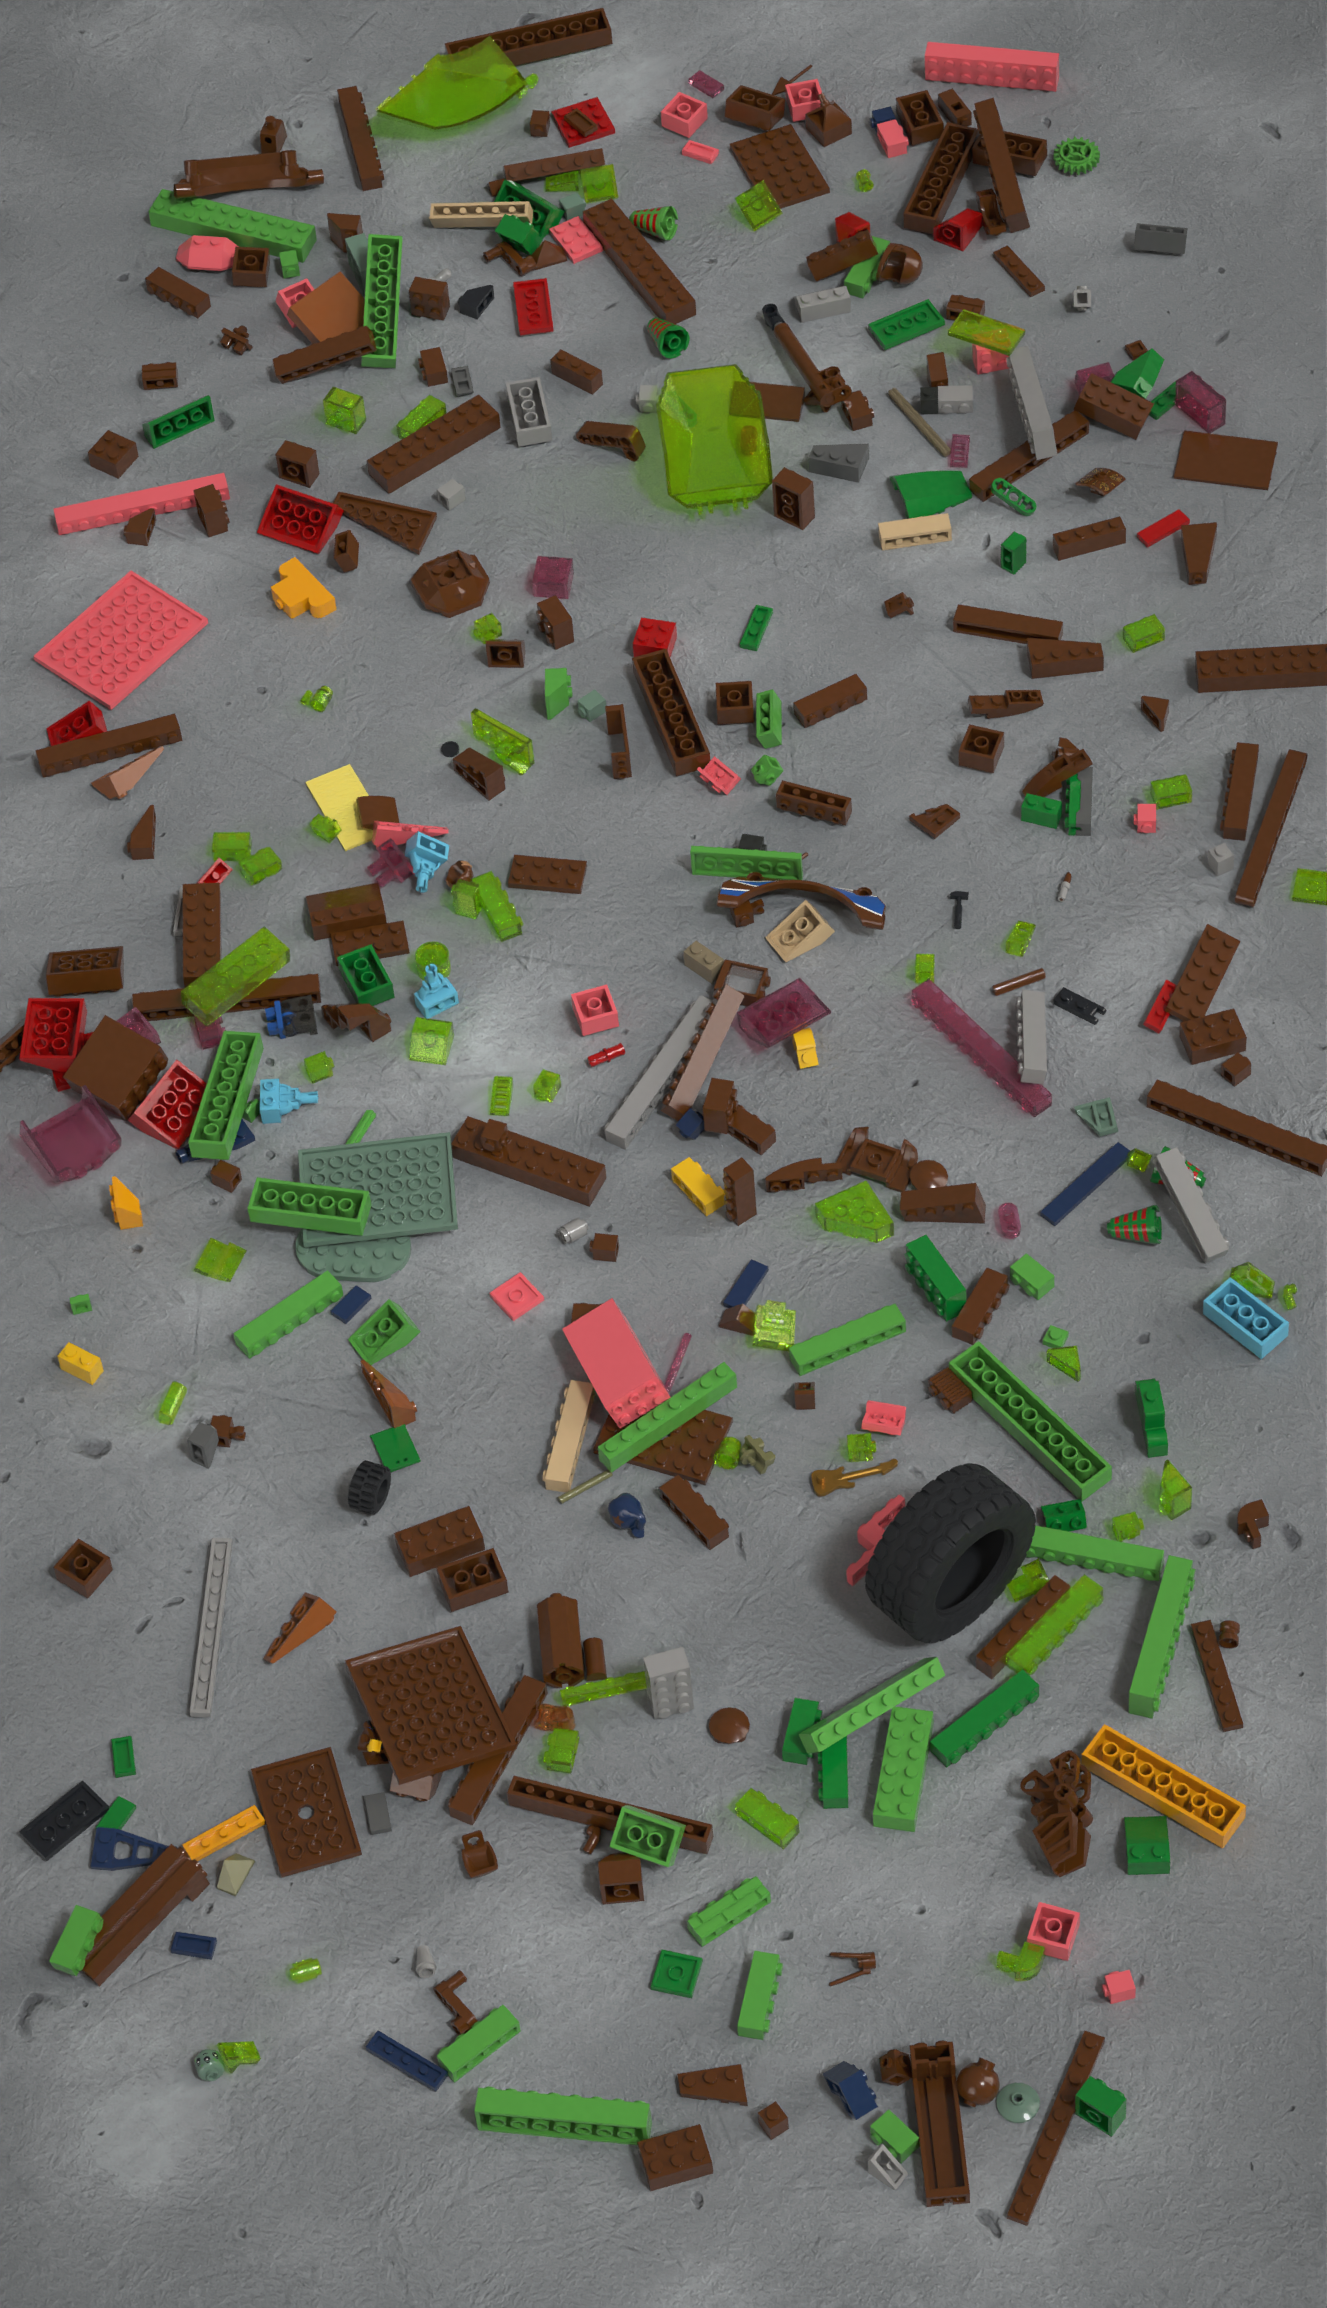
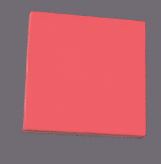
M521 1272L489 1293L495 1303L513 1321L544 1301V1296Z

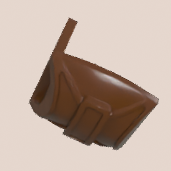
M481 1830L462 1836L464 1849H461L466 1871L471 1878L482 1877L498 1869L495 1852L490 1843L484 1841ZM473 1837L479 1838L476 1841L477 1844L474 1845L468 1843V1840Z

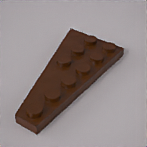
M338 492L333 504L338 505L344 510V515L420 555L437 519L436 512Z

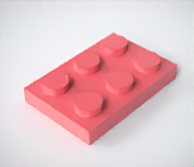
M579 216L549 229V234L563 248L564 253L573 264L603 251L601 243Z

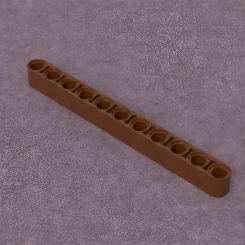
M1288 750L1235 897V903L1250 907L1255 906L1303 774L1308 753Z

